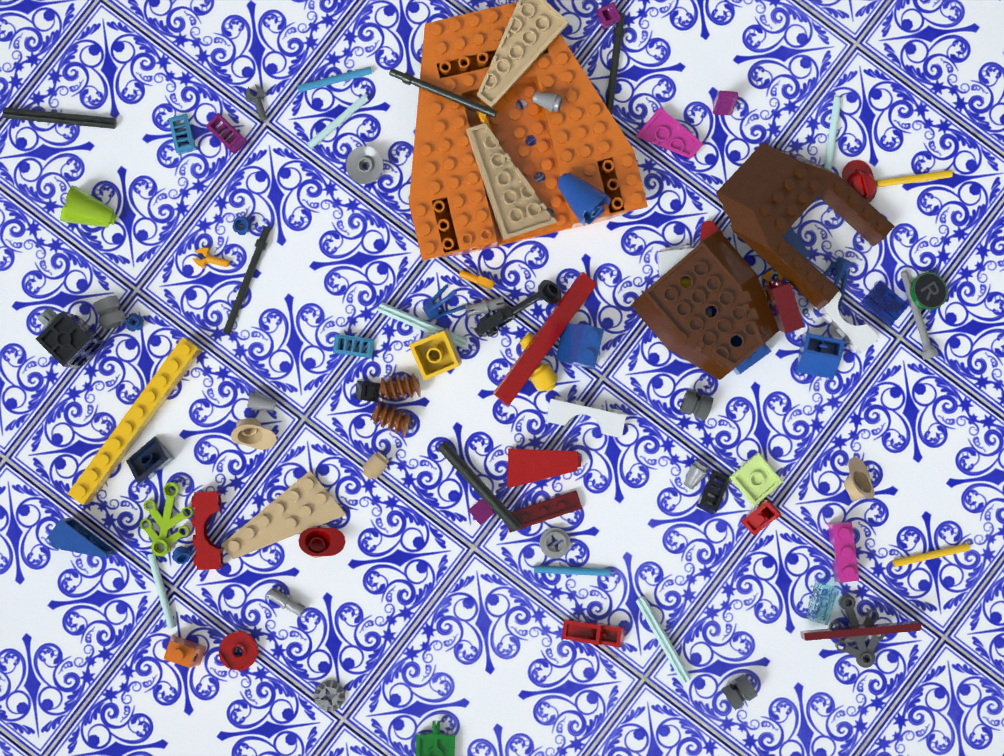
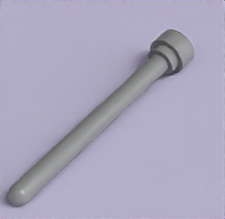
M903 270L901 272L902 281L924 347L921 353L923 360L939 356L937 349H934L933 345L931 346L920 308L911 298L910 289L912 284L909 273Z

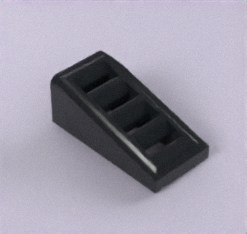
M712 470L696 507L710 514L716 513L730 478ZM714 478L723 482V485L714 482ZM711 486L720 489V491L712 489ZM708 493L716 496V499L708 496Z

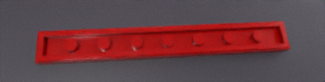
M584 272L578 275L493 392V395L506 406L511 404L597 285Z

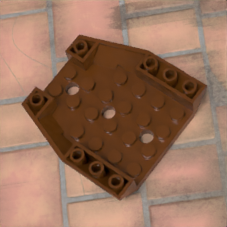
M719 230L700 243L631 304V307L667 349L718 380L724 378L780 331L757 273ZM684 276H688L691 279V285L687 288L682 287L680 284V280ZM708 306L716 308L717 313L714 317L706 315L705 310ZM735 335L742 338V344L739 347H734L731 344V338Z

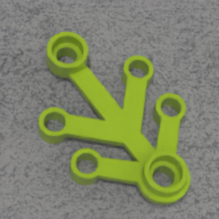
M169 482L163 487V493L166 496L163 517L157 510V504L154 500H146L143 505L144 509L149 511L160 527L158 536L152 528L153 522L151 519L145 518L140 522V527L146 531L153 541L151 549L156 556L167 555L171 550V544L181 537L188 536L191 531L189 526L183 525L178 528L176 533L167 538L169 529L185 518H190L194 515V509L187 506L179 514L171 518L174 499L180 493V487L175 482ZM171 486L175 487V493L170 492ZM148 502L153 503V507L151 509L147 507ZM186 509H190L191 514L189 516L185 515ZM144 521L149 522L148 528L144 527ZM182 528L187 529V533L185 535L181 533ZM160 543L164 544V550L159 549Z

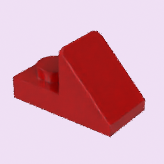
M763 500L741 522L755 535L777 519L781 512L769 500Z

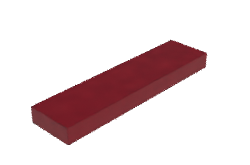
M577 490L512 511L511 513L521 523V527L518 529L520 530L583 508Z

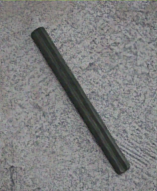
M5 107L2 113L6 119L115 129L117 124L116 119L110 117Z
M447 442L439 445L438 450L505 524L513 532L521 527V523Z

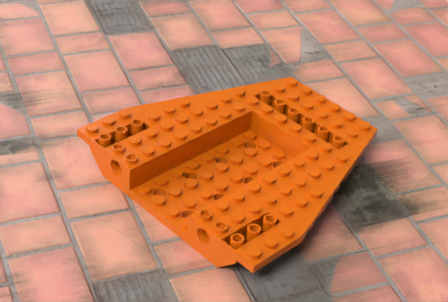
M517 2L425 23L420 80L474 102H481L477 97V93L491 65L509 20L513 15ZM561 34L557 36L492 108L498 111L495 118L487 117L492 132L499 141V145L510 156L512 163L516 168L518 167L534 189L541 203L543 202L547 209L553 211L557 223L503 240L491 204L487 201L483 180L466 129L481 124L477 112L419 88L409 208L422 261L438 257L464 255L583 226L558 188V179L564 173L576 175L611 198L609 206L607 204L604 205L603 209L605 211L591 224L610 220L630 211L648 207L634 149ZM535 92L554 93L563 97L560 111L552 113L542 106L533 103ZM519 100H524L527 103V107L519 109L516 103ZM527 137H534L536 143L533 146L527 145L525 142ZM535 174H544L545 180L541 183L536 182L534 179Z

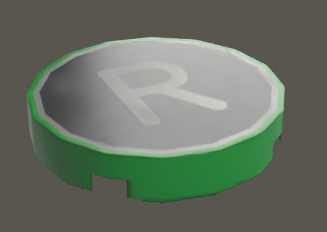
M925 272L917 275L912 280L910 295L913 302L919 308L933 310L945 303L947 286L939 275L933 272Z

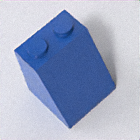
M569 323L562 332L555 360L592 370L597 361L604 329L586 324Z

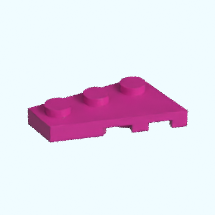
M661 107L635 136L689 159L703 146L700 140Z

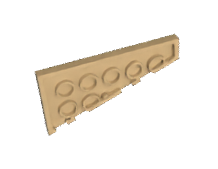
M518 0L498 49L491 61V65L477 93V97L492 109L567 27L569 21L545 0Z
M486 123L466 129L502 239L506 240L557 223L555 218L547 211L544 203H541L536 196L534 189L518 167L516 168L512 163L510 156L499 145V141Z
M310 470L223 542L221 546L232 559H236L302 533L308 528L320 526L347 514Z

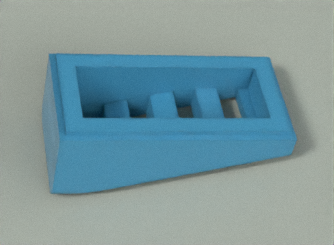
M185 113L168 118L176 153L181 155L196 151L197 148L188 114ZM180 120H184V122H185V123L179 124V125H175V124H174V122H177V121H180ZM186 127V130L180 132L176 131V129ZM184 134H187V136H188V137H184V138L178 139V136H181V135H184ZM189 141V144L180 146L181 142Z
M335 334L333 353L372 358L375 339ZM341 339H345L343 350H340ZM349 340H352L351 351H348ZM357 341H360L359 352H355ZM364 342H368L367 353H363Z

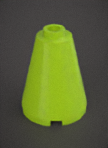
M72 185L65 199V206H63L60 221L109 228L110 224L114 225L117 214H114L115 210L77 186Z

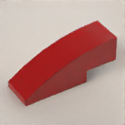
M564 619L562 639L622 647L624 644V626Z

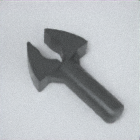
M255 84L258 91L257 97L255 98L248 87L246 101L247 103L250 101L254 102L259 119L264 121L267 119L261 100L267 95L261 87Z

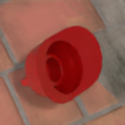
M861 160L848 162L843 168L842 179L865 200L871 202L876 195L877 188L870 166Z
M308 528L300 534L298 540L301 550L314 558L334 556L343 550L346 543L345 536L336 528Z

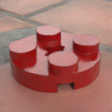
M245 631L230 633L220 644V660L225 667L231 670L242 671L249 668L256 661L259 654L257 641ZM235 646L243 648L242 656L240 654H234V652L236 651Z

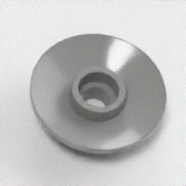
M370 146L357 147L349 154L346 161L348 175L352 180L360 184H370L376 181L382 174L384 167L381 154ZM365 163H369L368 169H364Z

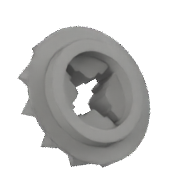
M549 528L540 538L541 551L549 558L557 559L563 557L570 548L568 534L560 528ZM551 535H553V537H555L556 540L563 539V541H561L558 544V551L554 546L547 547V545H549V543L552 542Z
M326 680L317 686L314 692V701L320 709L326 712L335 711L344 703L345 691L338 682ZM327 689L330 692V694H336L332 698V704L331 701H329V699H322L324 696H326Z

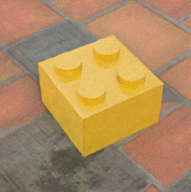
M448 328L409 344L424 380L452 370L462 364Z

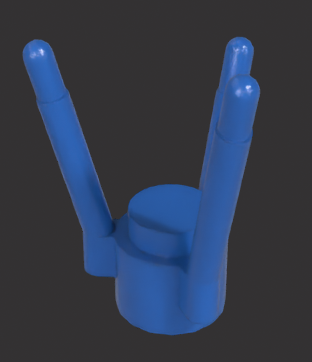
M837 257L835 262L831 261L829 267L823 273L826 277L834 269L833 273L837 275L834 282L836 287L840 278L843 277L840 289L842 295L839 299L838 307L841 306L848 275L851 271L849 268L852 264L849 260L842 257Z
M447 284L431 300L426 302V306L422 308L430 320L434 318L439 320L444 316L465 309V305L439 313L442 311L440 306L457 294V291H453L437 303L436 299L448 288Z

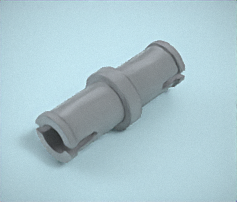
M503 297L487 301L483 299L479 303L465 305V309L468 311L466 312L467 316L470 317L482 313L486 315L490 311L505 308V304L501 303L504 302Z
M273 587L266 596L267 599L280 605L281 609H287L298 617L302 615L306 607L291 599L292 596H286Z

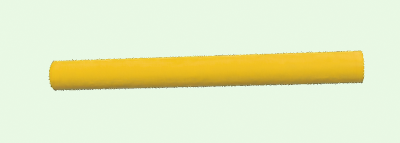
M952 170L881 179L875 182L876 188L951 178L953 173Z
M966 543L892 560L894 567L970 551V547Z

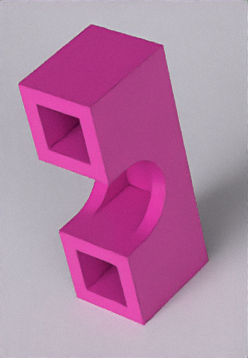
M852 522L828 523L829 539L835 553V561L832 562L834 580L839 583L859 581Z

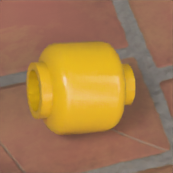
M540 363L530 376V380L538 391L546 390V392H549L556 387L555 383L558 380V376L549 364Z

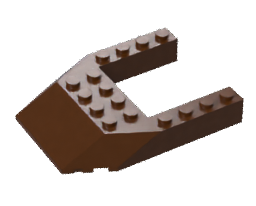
M762 143L716 192L719 201L723 204L725 214L728 215L731 221L732 231L786 281L791 283L818 310L826 306L840 289L782 237L817 197L821 198L873 247L881 242L895 227L838 174L802 156Z

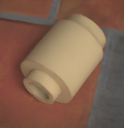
M378 451L362 466L364 469L362 473L370 480L372 478L377 479L388 467L389 460Z

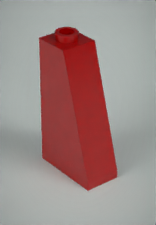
M508 449L507 487L511 488L577 471V467H581V455H578V451Z

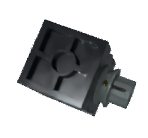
M48 308L38 318L44 325L43 332L35 340L63 367L80 369L106 343L78 315L69 314L65 311L57 314L51 308Z

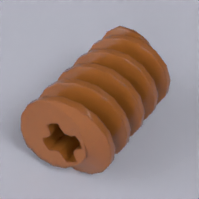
M412 373L411 379L404 374L403 380L397 375L395 381L389 376L388 382L385 381L384 377H381L380 390L382 401L384 396L390 401L392 395L398 400L399 394H401L403 399H406L407 393L413 398L415 392L418 397H421L419 378H416L414 373Z
M379 401L370 421L374 418V425L381 421V428L388 424V431L395 427V434L402 430V437H405L413 421V418L410 420V413L403 417V410L396 414V407L389 411V404L382 408V401Z

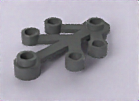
M843 594L838 600L839 606L846 610L850 625L859 626L854 611L855 599L849 594ZM847 599L851 600V604L849 606L845 605V601ZM873 609L868 610L862 625H872L874 621H877L879 618L878 612ZM871 612L875 613V617L873 619H870L869 617ZM832 621L829 624V628H833L834 624L843 627L838 621ZM881 634L880 637L872 635L867 647L864 642L866 636L847 637L856 642L858 650L849 646L842 639L836 641L835 647L840 652L845 651L856 657V662L859 666L869 668L875 662L873 652L879 640H882L885 634ZM841 642L845 644L843 649H839V643ZM868 655L869 660L864 662L863 657Z

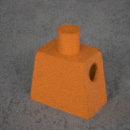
M171 635L163 659L188 668L199 666L207 646Z

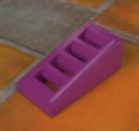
M720 90L713 100V114L730 116L735 107L738 93Z
M219 113L205 126L234 154L247 143V140ZM222 121L223 123L215 131L214 128ZM226 127H228V128L222 133V135L220 136L219 134H220ZM233 132L230 138L226 141L225 139Z

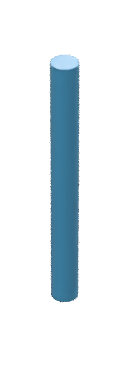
M371 66L297 85L299 93L370 75L372 74Z
M534 565V573L611 576V569Z

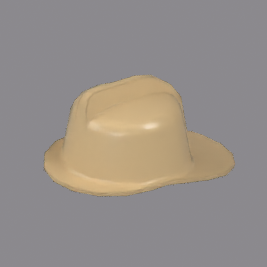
M255 418L238 419L236 428L231 433V439L235 443L259 450L269 449L277 441L276 434L262 427L261 423Z
M852 457L848 463L850 474L844 481V487L852 501L862 498L873 499L875 492L868 469L861 459Z

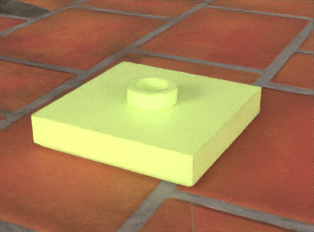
M759 452L729 476L731 481L754 507L783 483V480Z

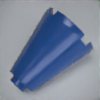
M564 173L558 179L559 190L583 226H585L586 222L591 224L598 219L605 211L603 209L605 204L609 206L611 198L606 193L576 175Z

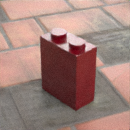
M779 278L769 281V285L764 286L779 330L789 333L804 328L791 283Z

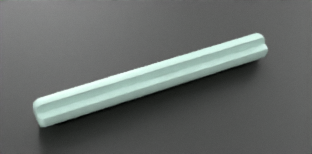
M383 302L378 307L379 313L426 333L433 334L444 329ZM449 331L454 344L464 348L467 338Z
M644 596L636 600L638 607L683 684L691 680V677Z

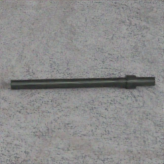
M619 13L622 20L616 23V27L613 30L614 44L606 98V107L611 115L621 41L625 33V28H623L625 13Z
M393 68L390 69L389 75L402 80L404 84L409 86L412 84L495 118L498 111L415 78L411 73H403Z
M264 226L259 240L257 239L254 245L256 247L223 330L226 334L230 335L262 251L267 247L268 243L266 241L271 231V228Z

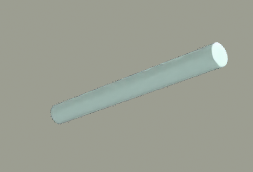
M363 94L307 143L309 148L312 150L368 101V98Z
M834 97L825 157L824 168L830 171L832 170L841 106L840 97Z
M152 553L147 555L167 627L171 629L176 626L155 554Z

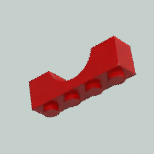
M221 491L194 492V496L191 498L192 508H195V515L192 516V526L195 527L193 546H196V554L193 556L194 566H197V570L224 568L223 548L216 546L210 540L207 533V525L210 518L216 512L222 510Z

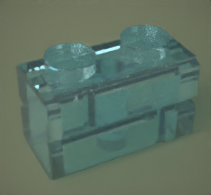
M815 581L808 605L809 610H807L805 618L828 626L838 588Z

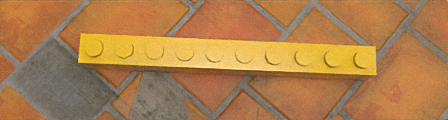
M181 338L67 493L69 496L82 505L91 503L203 349L189 339Z

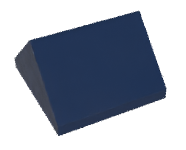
M154 436L127 459L126 462L136 482L144 484L175 458L162 442Z

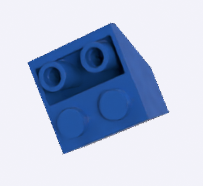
M810 333L802 334L795 372L834 379L842 359L845 340Z

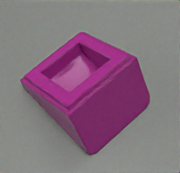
M614 2L596 10L597 18L603 30L622 20Z
M483 498L469 509V512L480 525L495 513Z

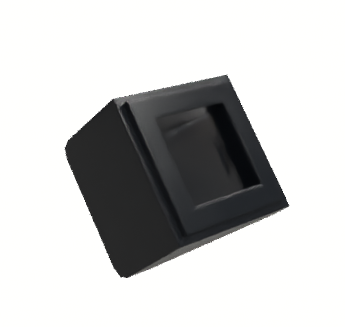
M357 380L355 399L378 402L380 383Z

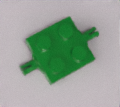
M433 720L432 732L416 734V756H455V734L441 733V721L437 720L436 728V720Z

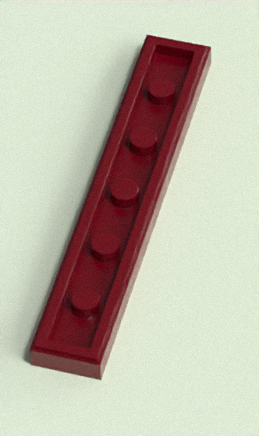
M906 621L800 631V636L805 641L921 631L922 627L920 622Z

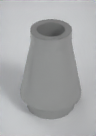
M535 92L533 103L542 106L552 113L554 111L559 112L561 109L563 97L559 96V94Z
M256 391L255 393L250 392L247 407L251 408V410L274 411L276 400Z
M695 460L694 463H691L683 484L693 490L708 474V467Z

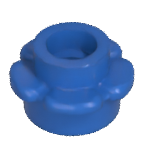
M237 217L233 222V231L239 235H246V232L251 230L249 219Z
M131 313L126 318L125 325L129 331L135 332V330L139 331L142 329L144 320L141 315Z
M177 547L173 551L172 559L178 564L187 563L190 560L191 551L187 547Z

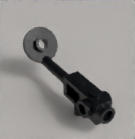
M543 280L538 285L539 292L512 308L507 306L492 316L486 315L479 320L480 323L474 328L477 335L481 338L482 336L491 337L497 334V329L517 318L515 314L540 299L552 305L557 304L562 298L560 289L552 281Z

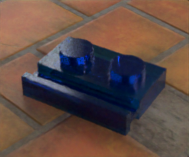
M880 280L877 281L860 302L888 326H892L909 306L907 302Z

